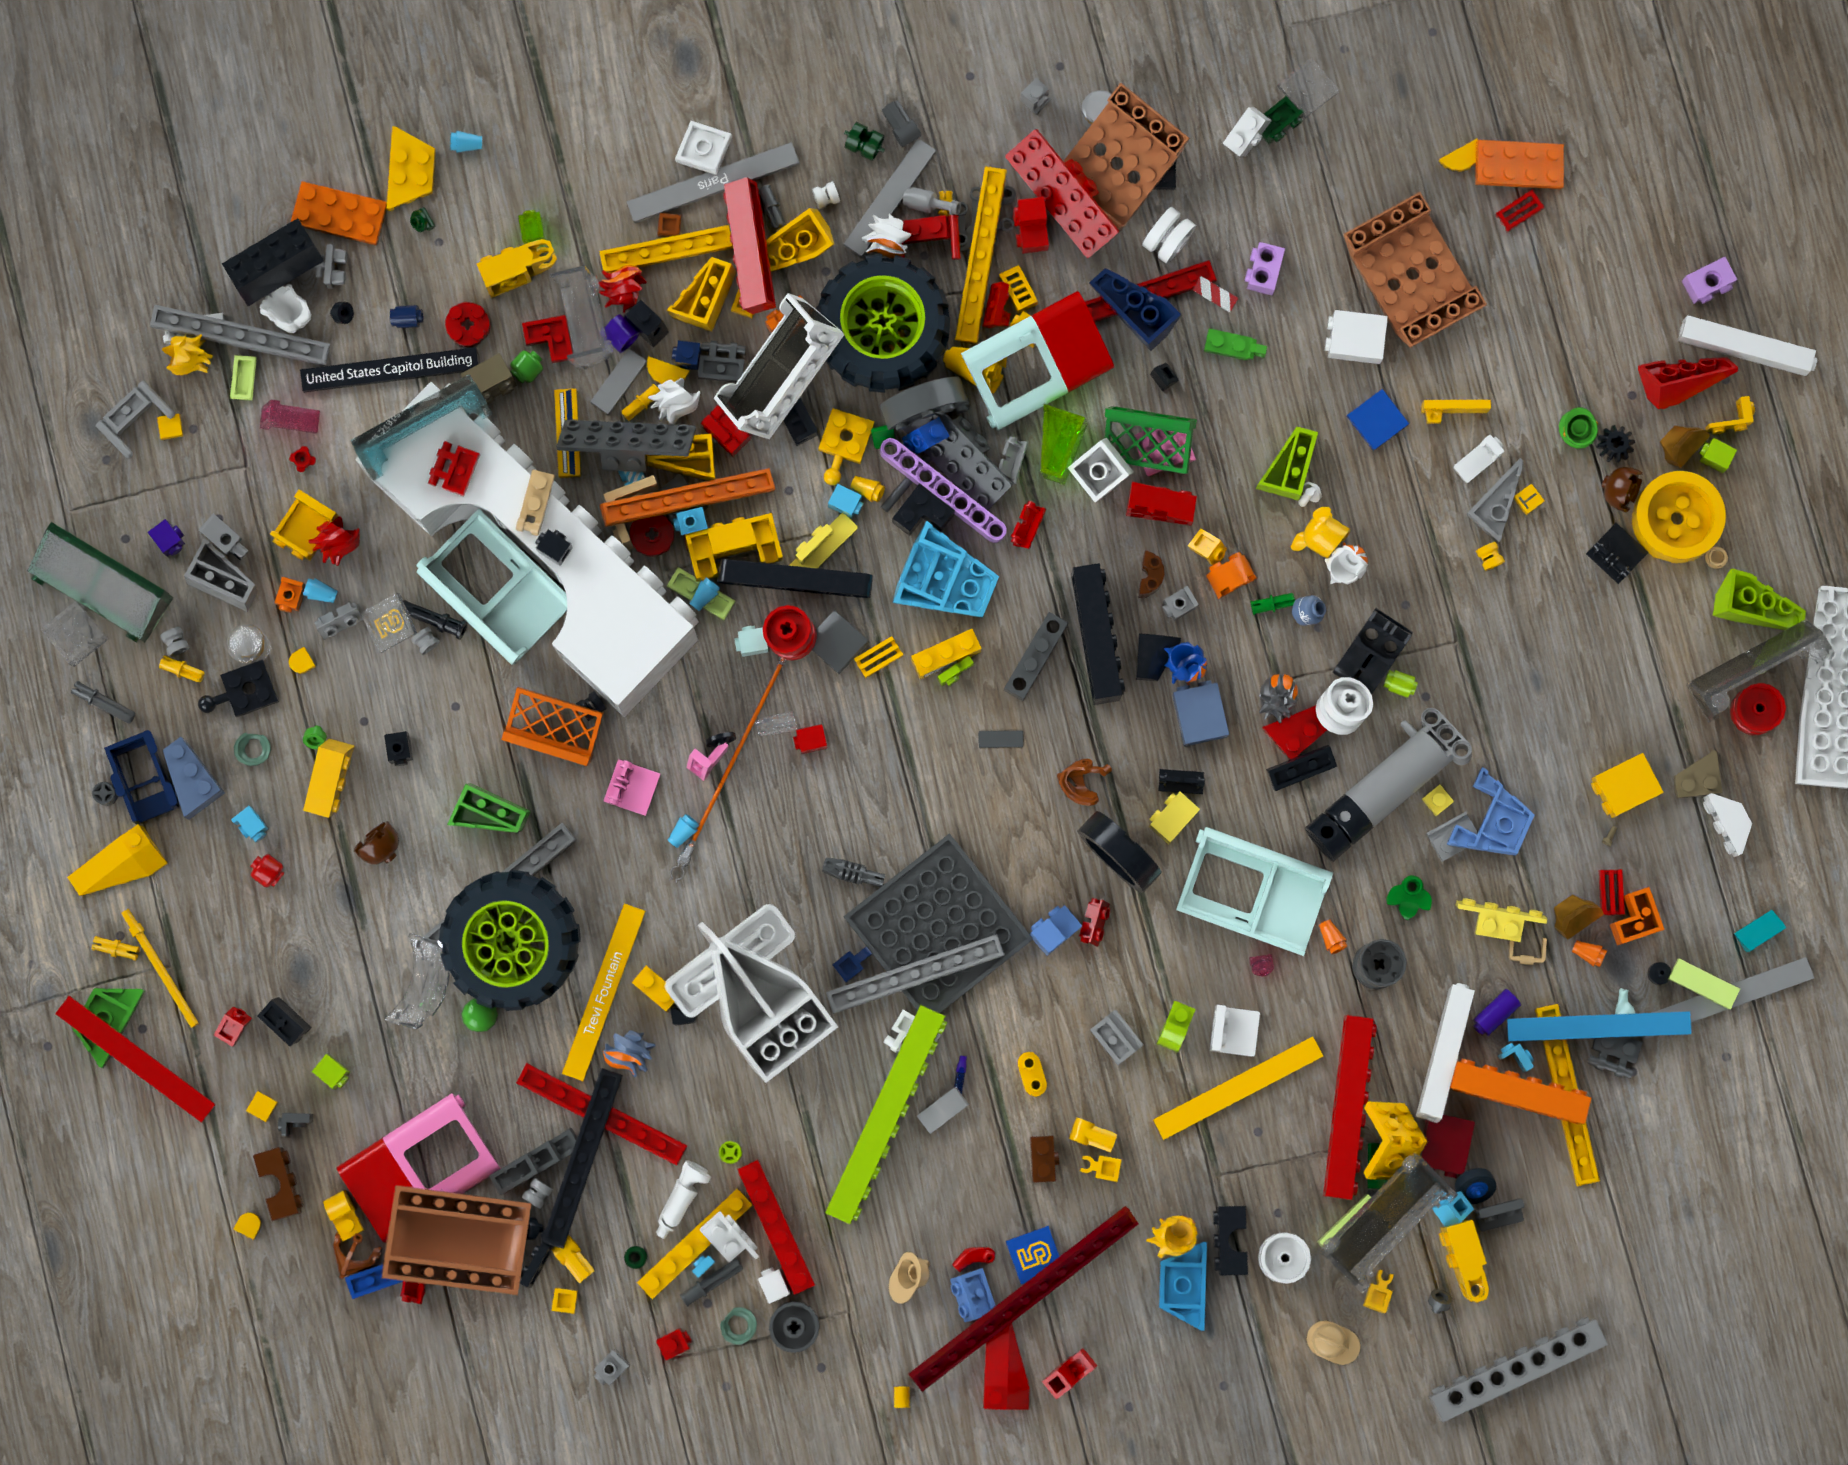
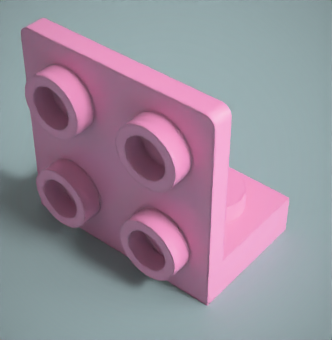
M1160 429L1151 433L1158 443L1167 438ZM1142 431L1134 436L1139 440L1146 433ZM1178 432L1173 436L1179 447L1186 443L1187 434ZM1149 437L1140 442L1147 453L1155 447ZM1170 440L1161 446L1167 456L1176 451ZM1137 447L1138 453H1139L1140 458H1141V457H1143V454L1140 452V450H1139L1138 447ZM1192 448L1189 463L1196 460ZM1158 449L1149 455L1154 463L1159 464L1164 460ZM1179 453L1170 458L1174 465L1183 463V458ZM1144 467L1147 476H1153L1164 471Z

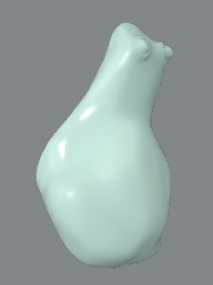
M1619 989L1615 1014H1636L1633 1006L1628 1002L1629 990Z

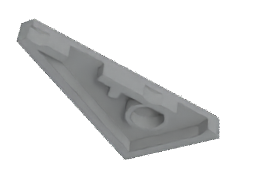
M1521 458L1466 514L1497 544L1502 539V533L1523 466Z

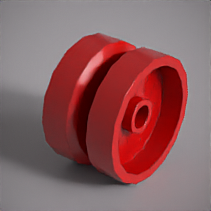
M790 605L778 607L771 611L764 621V639L773 652L782 659L791 661L802 659L814 648L817 639L816 627L807 614L798 607Z
M1764 683L1752 684L1737 693L1730 707L1731 719L1737 729L1753 736L1765 734L1777 727L1783 720L1786 711L1785 700L1779 690L1772 685Z

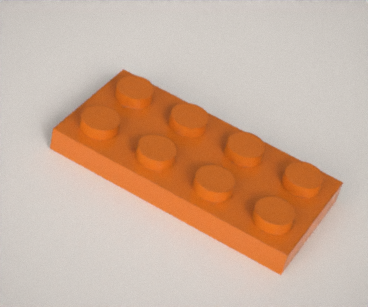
M1477 140L1476 185L1562 189L1564 187V144Z
M302 181L291 222L298 218L306 229L377 246L387 202Z

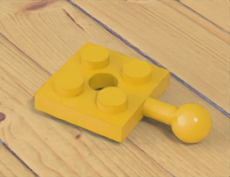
M832 408L818 451L835 456L831 468L827 469L824 473V481L828 485L834 486L840 482L841 473L839 470L843 459L861 464L875 421ZM843 431H849L852 433L853 438L850 441H843L840 438V434Z

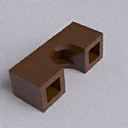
M278 1147L253 1155L259 1177L274 1175L280 1182L279 1192L275 1196L266 1199L271 1220L277 1221L302 1213L303 1201L300 1194H296L294 1188L297 1185L294 1173H290L288 1164L291 1163L288 1151H284L283 1147Z

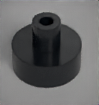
M336 302L330 314L336 323L348 324L353 319L354 310L348 302Z
M1664 962L1654 963L1648 969V978L1653 984H1665L1669 981L1671 968Z
M529 1217L526 1240H535L538 1233L543 1232V1225L538 1224L535 1217Z

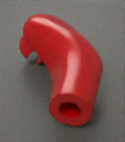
M970 1247L957 1257L952 1266L961 1272L975 1262L992 1263L995 1260V1252L989 1247Z

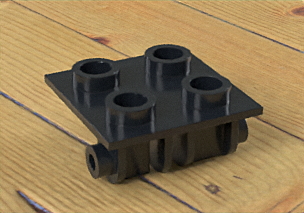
M1615 523L1586 555L1619 584L1649 552L1618 523Z

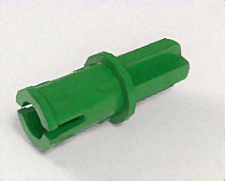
M1293 593L1274 597L1269 595V598L1250 601L1253 615L1267 611H1273L1274 613L1277 609L1293 606L1295 597Z

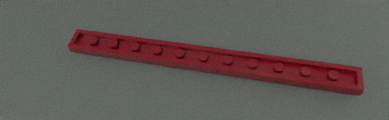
M1124 1206L908 1373L921 1392L930 1387L1139 1225L1127 1206Z

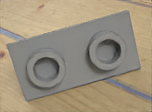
M1009 436V439L1005 441L1006 444L1002 454L1006 456V460H1000L998 469L1012 484H1016L1028 442L1017 441V438Z
M348 602L336 609L338 616L335 617L331 611L318 617V620L314 623L322 638L326 639L335 636L338 632L356 625L364 619L358 611L356 603Z

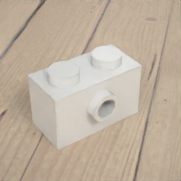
M1248 107L1223 144L1238 156H1247L1252 147L1261 141L1262 133L1272 120L1255 107Z

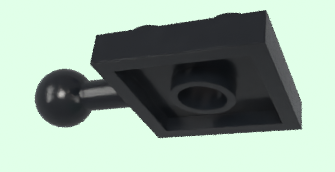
M262 659L221 674L226 693L215 697L204 695L199 699L198 707L202 712L210 713L215 709L216 705L230 701L237 718L279 701ZM247 683L255 684V692L245 694L243 691L244 685Z

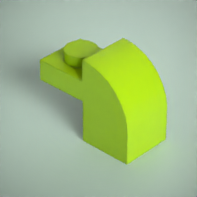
M1174 1001L1156 1044L1178 1052L1196 1009Z

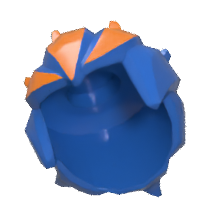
M1186 642L1171 648H1164L1169 655L1168 661L1164 666L1169 667L1172 672L1173 684H1175L1176 680H1180L1190 685V682L1205 676L1207 659L1204 657V651L1199 645L1193 646L1190 642Z

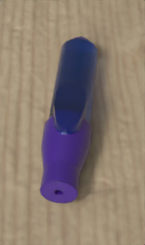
M960 1055L956 1068L954 1087L956 1086L962 1094L967 1069V1056Z

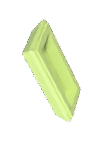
M234 355L230 399L253 400L257 357Z

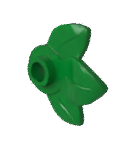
M1411 875L1404 878L1401 885L1391 888L1387 895L1386 903L1387 905H1398L1402 917L1405 920H1409L1415 916L1419 908L1429 911L1432 899L1431 895L1424 890L1422 880L1417 876ZM1409 883L1416 885L1415 891L1408 889Z

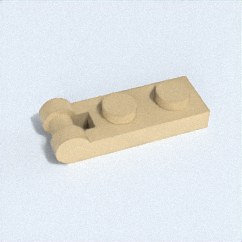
M532 469L517 521L516 531L523 532L525 530L531 532L532 535L539 536L555 475ZM528 516L535 518L534 523L527 522Z

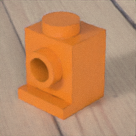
M281 577V584L274 603L279 606L281 611L292 613V610L299 612L306 585L303 582ZM286 592H292V597L286 599Z

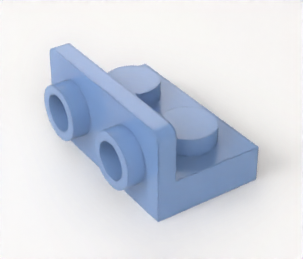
M983 1268L950 1279L951 1290L956 1296L959 1314L964 1322L981 1318L996 1306Z

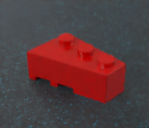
M1132 481L1126 516L1192 526L1197 496L1192 495V492L1181 490L1177 492L1165 487H1155Z

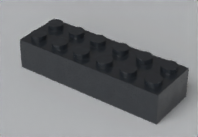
M1100 563L1073 567L1071 578L1093 705L1120 701L1125 692L1124 679H1119L1118 674L1121 670V661L1119 656H1115L1118 644L1116 634L1112 635L1111 633L1114 620L1112 612L1108 613L1107 609L1110 604L1109 592L1104 591L1106 582L1105 569H1100Z

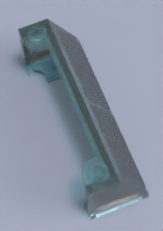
M468 374L351 440V443L364 468L374 481L383 476L382 465L388 460L383 450L461 406L467 416L475 413L481 416L482 419L491 416L492 412L472 376Z

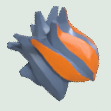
M630 1030L624 1037L615 1033L613 1035L615 1048L605 1044L606 1050H603V1055L610 1067L627 1069L636 1077V1065L639 1071L643 1070L646 1072L648 1070L644 1058L652 1059L649 1049L654 1048L656 1045L642 1039L644 1033Z

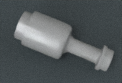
M916 187L907 188L903 196V204L912 210L932 213L935 208L949 211L950 215H958L961 210V202L957 200H952V202L937 199V194L929 190Z

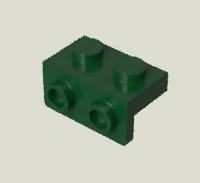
M1285 96L1266 111L1264 115L1272 121L1262 133L1265 141L1271 144L1275 140L1277 143L1286 135L1285 131L1290 127L1294 129L1301 124L1304 114L1303 109L1299 110Z

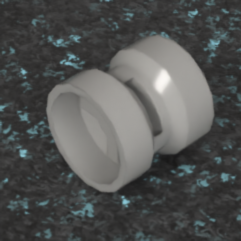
M181 627L169 629L160 635L163 643L167 645V652L170 657L179 655L190 648L188 642L183 638L184 633Z
M534 1177L530 1189L525 1191L522 1197L541 1209L544 1205V1199L546 1196H550L553 1189Z

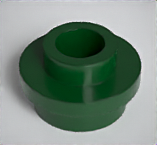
M632 1246L627 1249L624 1255L626 1265L632 1269L643 1267L647 1261L646 1251L639 1246ZM634 1253H638L640 1255V1260L638 1262H634L632 1260V1255Z

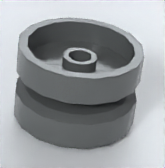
M797 1301L784 1303L776 1309L770 1318L769 1324L770 1336L776 1346L792 1353L805 1351L812 1346L819 1335L820 1329L818 1315L813 1308ZM793 1322L799 1324L797 1331H793L790 1328Z

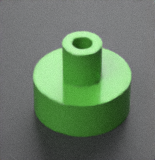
M314 726L305 730L303 743L311 749H318L326 741L327 735L320 726Z

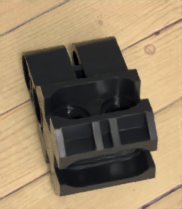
M1375 608L1332 673L1340 678H1354L1360 669L1362 673L1357 680L1364 684L1372 695L1400 652L1406 646L1413 631L1378 608ZM1375 629L1378 637L1375 639L1368 638L1366 630ZM1393 641L1397 649L1395 651H1388L1385 648V643ZM1371 653L1373 656L1369 663L1365 666L1363 663Z

